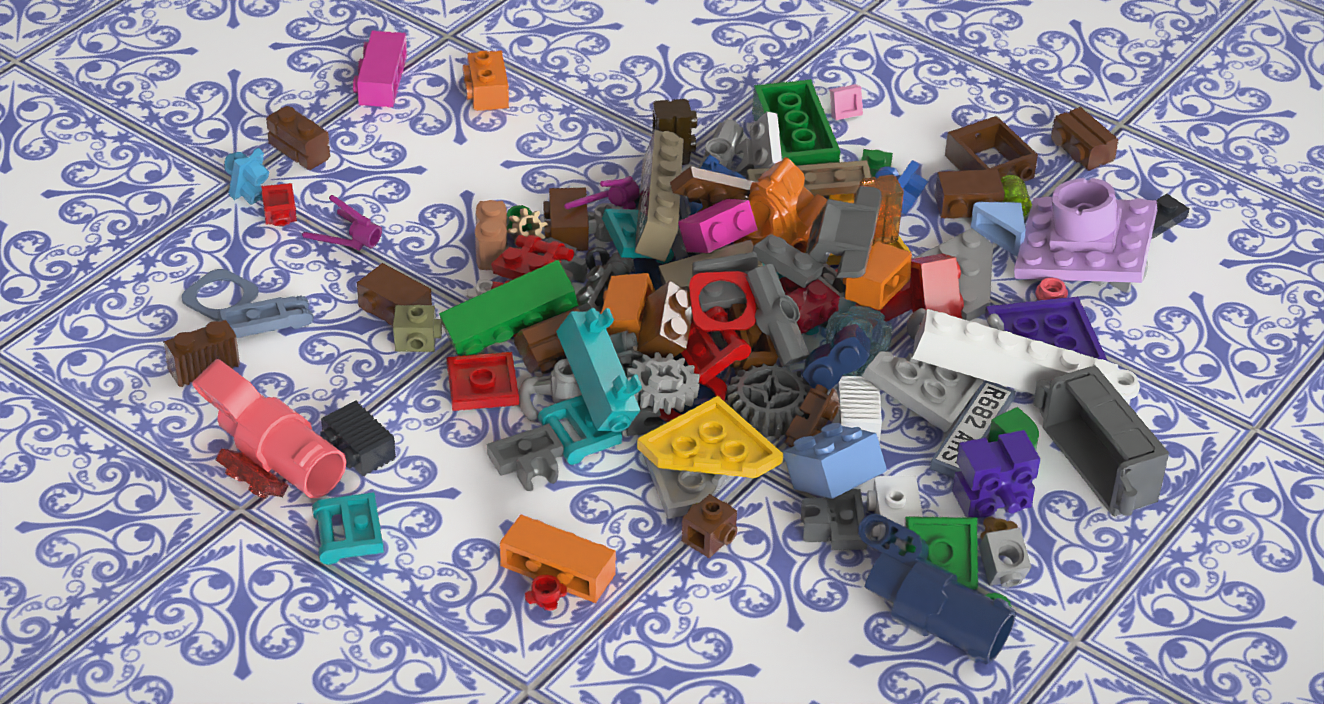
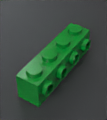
M556 260L439 313L443 328L457 356L477 355L484 348L492 344L509 340L522 329L572 310V308L578 306L575 289L559 260Z

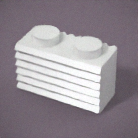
M842 376L838 382V387H833L836 389L839 398L840 409L832 423H841L842 426L860 427L861 430L875 432L880 442L882 425L880 389L861 376Z

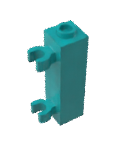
M591 308L588 311H571L556 332L597 431H624L641 411L634 395L641 390L642 385L638 375H633L628 381L606 328L614 321L609 308H606L602 314L596 311L595 308Z

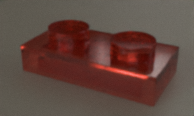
M221 448L215 461L226 468L225 474L237 481H245L250 485L248 490L261 498L266 499L268 495L283 498L289 487L288 484L271 472L264 470L242 452Z

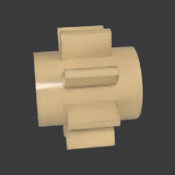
M523 208L520 209L521 217H509L513 225L511 229L507 230V233H513L516 237L518 235H536L544 239L545 236L541 233L542 227L548 224L539 220L540 211H534L531 215H528L527 209ZM532 224V230L523 232L522 226Z

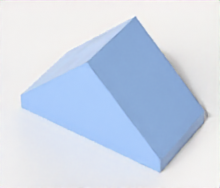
M977 202L973 205L970 228H973L985 238L1018 256L1020 245L1024 242L1026 232L1021 203Z

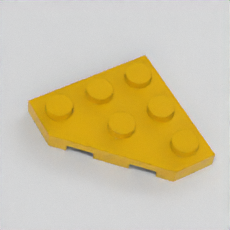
M718 396L637 438V449L657 468L757 478L783 463V453Z

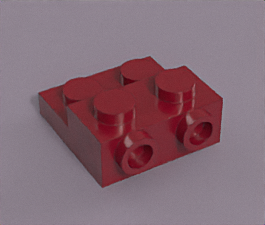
M785 276L779 279L785 295L791 297L799 308L800 318L797 324L801 334L807 333L810 329L837 316L840 296L819 279L811 282L805 288Z

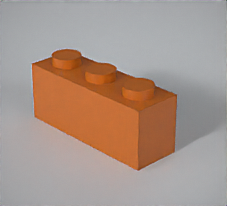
M520 514L500 541L501 567L532 579L540 575H552L559 580L560 584H564L567 587L568 593L596 603L615 576L616 550Z

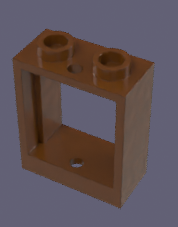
M998 116L947 133L945 157L960 171L998 169L1004 189L1035 177L1038 154ZM995 148L1008 162L989 168L976 153Z

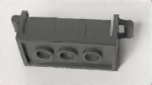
M1094 365L1053 378L1051 384L1046 380H1039L1036 384L1033 404L1039 409L1044 419L1042 428L1111 515L1117 516L1122 514L1130 516L1133 510L1158 502L1169 452L1099 368Z

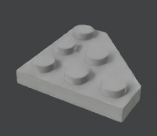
M971 228L914 257L920 258L941 253L956 257L961 269V276L958 281L959 291L964 301V308L961 311L962 319L971 321L985 313L986 306H990L993 244Z
M880 351L866 368L862 377L945 433H947L985 381L984 379L912 359L913 354L911 353L908 354L907 358L894 357L892 352Z
M643 455L667 519L686 515L693 504L701 502L709 494L714 496L729 477V475L657 468Z

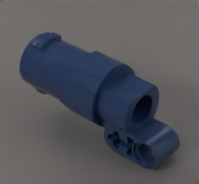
M870 514L864 517L858 528L859 536L868 546L881 553L869 572L864 588L893 603L892 620L924 637L932 634L965 651L968 659L976 663H992L1001 652L1012 631L1016 618L1015 609L1011 608L1008 602L1001 598H996L994 601L957 582L956 574L928 561V545L914 531L879 514ZM877 525H885L886 532L883 538L878 541H872V529ZM899 539L910 546L913 544L916 547V551L914 553H906L899 546L895 545L896 540Z

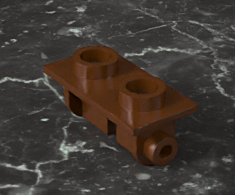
M817 384L815 388H810L800 407V411L810 416L808 420L798 415L794 417L785 433L786 440L784 443L787 446L793 447L796 440L807 436L813 437L821 433V429L826 425L827 421L835 419L840 409L836 389L832 388L830 394L827 395L829 390L822 385Z

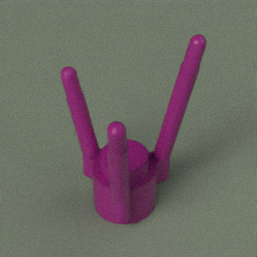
M631 176L623 179L601 181V187H610V189L568 202L564 205V208L570 209L608 197L613 205L623 207L622 209L633 210L636 208L634 201L640 195L639 186Z
M330 195L329 199L341 208L337 210V214L352 223L349 235L353 239L309 232L302 233L303 238L349 246L360 251L363 246L371 249L377 245L382 235V227L371 222V219L361 215L336 196Z

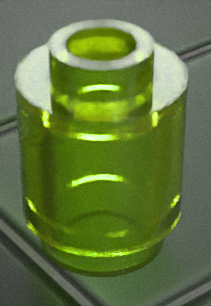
M1015 175L1003 177L1001 179L1005 192L1003 202L1021 203L1023 217H1025L1032 208L1025 182Z

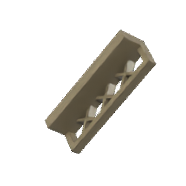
M867 160L796 166L804 173V187L814 196L816 194L825 196L856 193L860 186H873ZM770 168L747 170L746 179L757 182L760 176Z

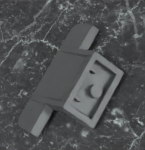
M860 186L856 191L854 203L828 199L813 221L805 253L809 254L817 262L821 260L825 262L830 253L841 256L836 278H858L865 274L882 201L881 190L875 187Z

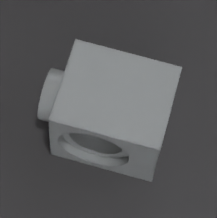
M1021 528L985 534L978 547L989 586L1001 584L1002 587H1013L1022 583L1031 569V563ZM999 556L1008 557L1013 565L1003 563Z

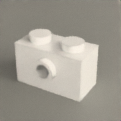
M916 475L874 477L873 490L867 491V510L873 511L874 514L882 515L904 527L906 516L923 517ZM885 525L875 526L871 531V536L877 537V540L882 539L886 532ZM897 539L895 545L905 551V543Z

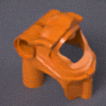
M784 157L782 161L775 163L768 171H765L757 182L751 184L748 200L758 230L735 240L733 244L751 240L754 246L768 235L773 234L805 253L813 221L827 202V199L819 194H816L814 197L804 187V173L790 159Z

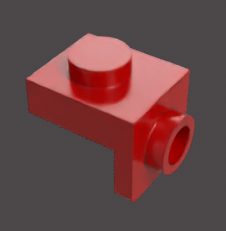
M293 184L261 186L266 225L285 226L290 224V222H297Z

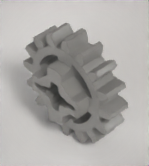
M655 352V356L652 359L647 355H642V362L634 360L632 368H628L627 379L629 381L633 375H638L642 388L634 396L636 401L641 400L640 408L644 409L647 406H651L653 413H657L659 409H664L666 414H670L671 408L682 412L684 404L692 406L694 398L698 396L699 374H694L695 367L693 365L684 366V358L676 361L673 360V354L669 353L666 358H662L659 352Z

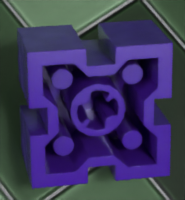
M1025 430L998 435V441L988 443L986 437L959 443L957 464L961 471L955 472L952 492L965 517H989L998 508L1002 507L1011 514L1032 507L1035 492L1032 481L1038 476L1041 458Z

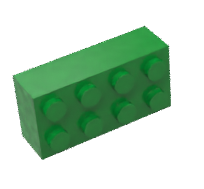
M811 79L754 85L752 109L754 120L757 121L767 111L777 114L782 160L784 157H787L795 166L840 162V148Z

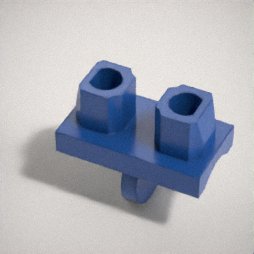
M912 160L901 176L894 167H881L876 172L875 182L878 185V189L889 192V195L880 206L881 211L887 214L890 208L893 207L906 216L929 182L915 173L920 164Z

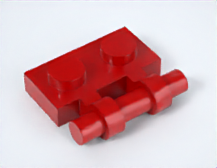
M518 235L516 246L521 249L509 247L491 263L493 274L514 280L556 260H559L560 263L561 260L571 261L574 257V250L565 247L563 243L552 241L551 243L542 241V238L536 235Z

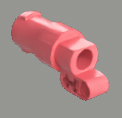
M219 359L213 361L192 382L196 391L219 410L218 424L234 437L236 448L264 470L269 472L273 469L309 498L325 496L339 483L345 472V455L311 430V423L277 397H264L248 380Z

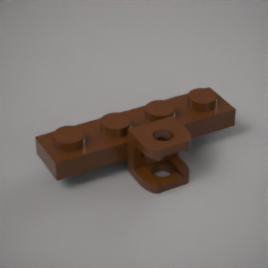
M690 166L673 179L670 185L674 194L687 196L689 202L702 204L703 208L698 211L700 212L726 199L748 200L751 191L750 186L756 181Z

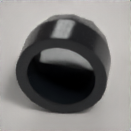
M593 247L586 253L585 261L589 270L596 266L593 255L595 252H599L601 266L603 267L607 264L610 255L606 249Z

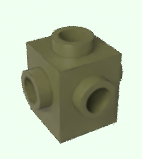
M396 305L393 323L395 352H435L436 338H442L441 319H436L435 305Z

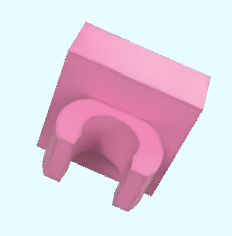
M853 84L830 89L832 118L840 120L863 115L861 86Z

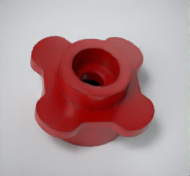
M540 575L532 581L531 591L525 593V601L529 604L536 603L545 610L552 611L558 607L559 599L566 596L567 587L564 584H560L559 580L552 575Z

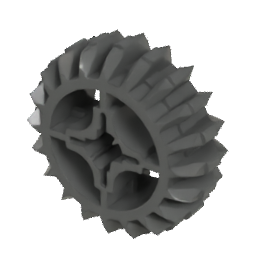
M763 363L758 368L751 365L748 371L739 370L736 377H731L725 401L726 404L765 438L774 436L779 440L781 435H785L796 415L808 420L810 415L800 411V407L812 387L801 376V371L791 372L789 366L781 368L778 367L777 363L773 366H766Z

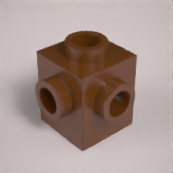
M711 494L707 495L701 502L693 504L687 514L683 516L682 542L704 556L712 557L724 545H729L736 537L738 531L736 527L737 510Z

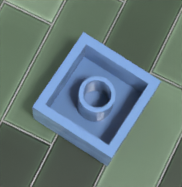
M841 423L826 425L821 429V433L813 437L800 438L794 442L795 446L783 451L793 488L831 499L887 471L877 433L861 430L860 427L842 426Z

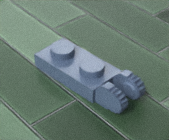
M302 295L286 298L278 297L219 309L217 311L219 322L226 320L237 338L288 328L289 326L299 329L303 326H309L314 321L312 311L308 309V300Z

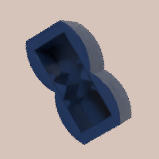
M857 324L842 328L835 334L831 343L823 344L810 353L805 360L802 376L812 388L819 384L830 390L841 380L843 374L859 369L867 361L870 355L871 340Z

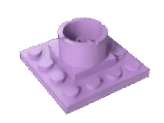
M1085 178L1069 180L1059 185L1054 190L1052 197L1033 198L1025 227L1024 242L1020 245L1014 267L1015 279L1043 280L1045 278H1057L1069 281L1142 283L1157 213V200H1145L1142 198L1116 200L1113 186L1106 181L1094 178L1090 180H1085Z

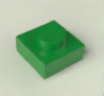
M863 149L861 161L867 160L871 178H875L876 172L881 167L892 166L893 153L882 150Z

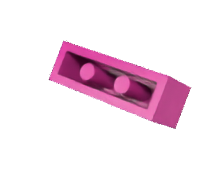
M372 31L369 42H364V59H359V76H354L353 92L358 93L359 105L394 107L407 59L406 33Z

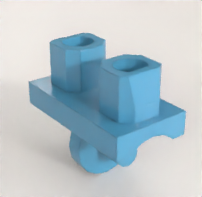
M259 147L254 149L253 154L249 157L242 152H234L226 156L224 160V169L231 175L229 196L233 200L242 196L252 205L263 199L261 184L268 179L269 171L262 164L264 153Z

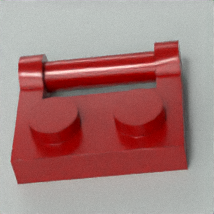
M720 306L713 307L705 313L713 320L728 322V315ZM693 322L690 326L687 348L681 354L689 365L695 367L694 373L699 374V380L703 385L734 361L744 360L750 355L751 348L746 340L740 339L735 330L719 331L728 343L727 347L720 350L708 331L700 330Z

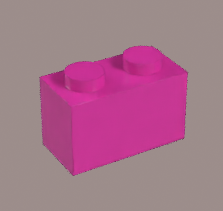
M726 199L678 221L686 252L710 253L758 230L749 200Z

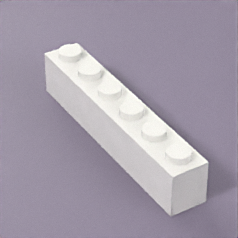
M927 309L915 336L912 359L1031 394H1035L1036 384L1039 380H1046L1051 384V380L1055 377L1094 365L1099 368L1115 389L1117 388V364L1018 336L1007 331L984 326L977 322L960 319L946 313Z

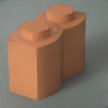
M480 201L476 206V264L480 270H492L491 263L507 249V210L503 201Z

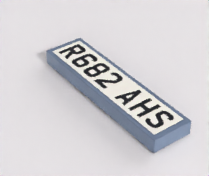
M985 380L932 458L930 469L954 478L955 472L961 471L957 464L959 443L985 437L988 441L991 419L1007 412L1015 399L1016 391Z

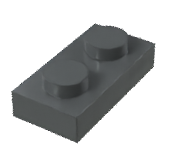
M773 234L768 235L754 245L752 251L756 252L760 262L765 265L773 264L778 273L803 288L821 276L824 265L814 260L809 254L799 251L786 243L784 239Z

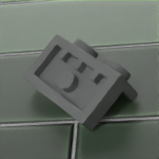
M756 252L693 262L692 277L698 273L740 271L747 274L749 271L758 268V257ZM728 281L711 282L702 289L699 295V304L703 312H707L716 306L728 309L731 308L732 304L747 303L743 291L737 285Z

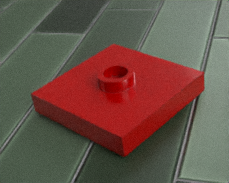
M512 352L446 357L452 411L519 405V393Z

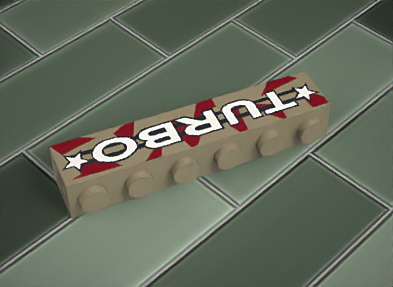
M654 130L642 163L635 252L665 262L678 232L680 195L672 192L670 182L682 172L683 139L669 131L661 132Z

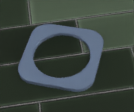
M215 269L208 272L182 293L181 298L183 304L212 320L219 321L217 312L219 309L205 307L197 300V294L203 286L215 281H230L238 284L243 289V297L231 307L251 303L257 298L259 290L254 283L226 269Z

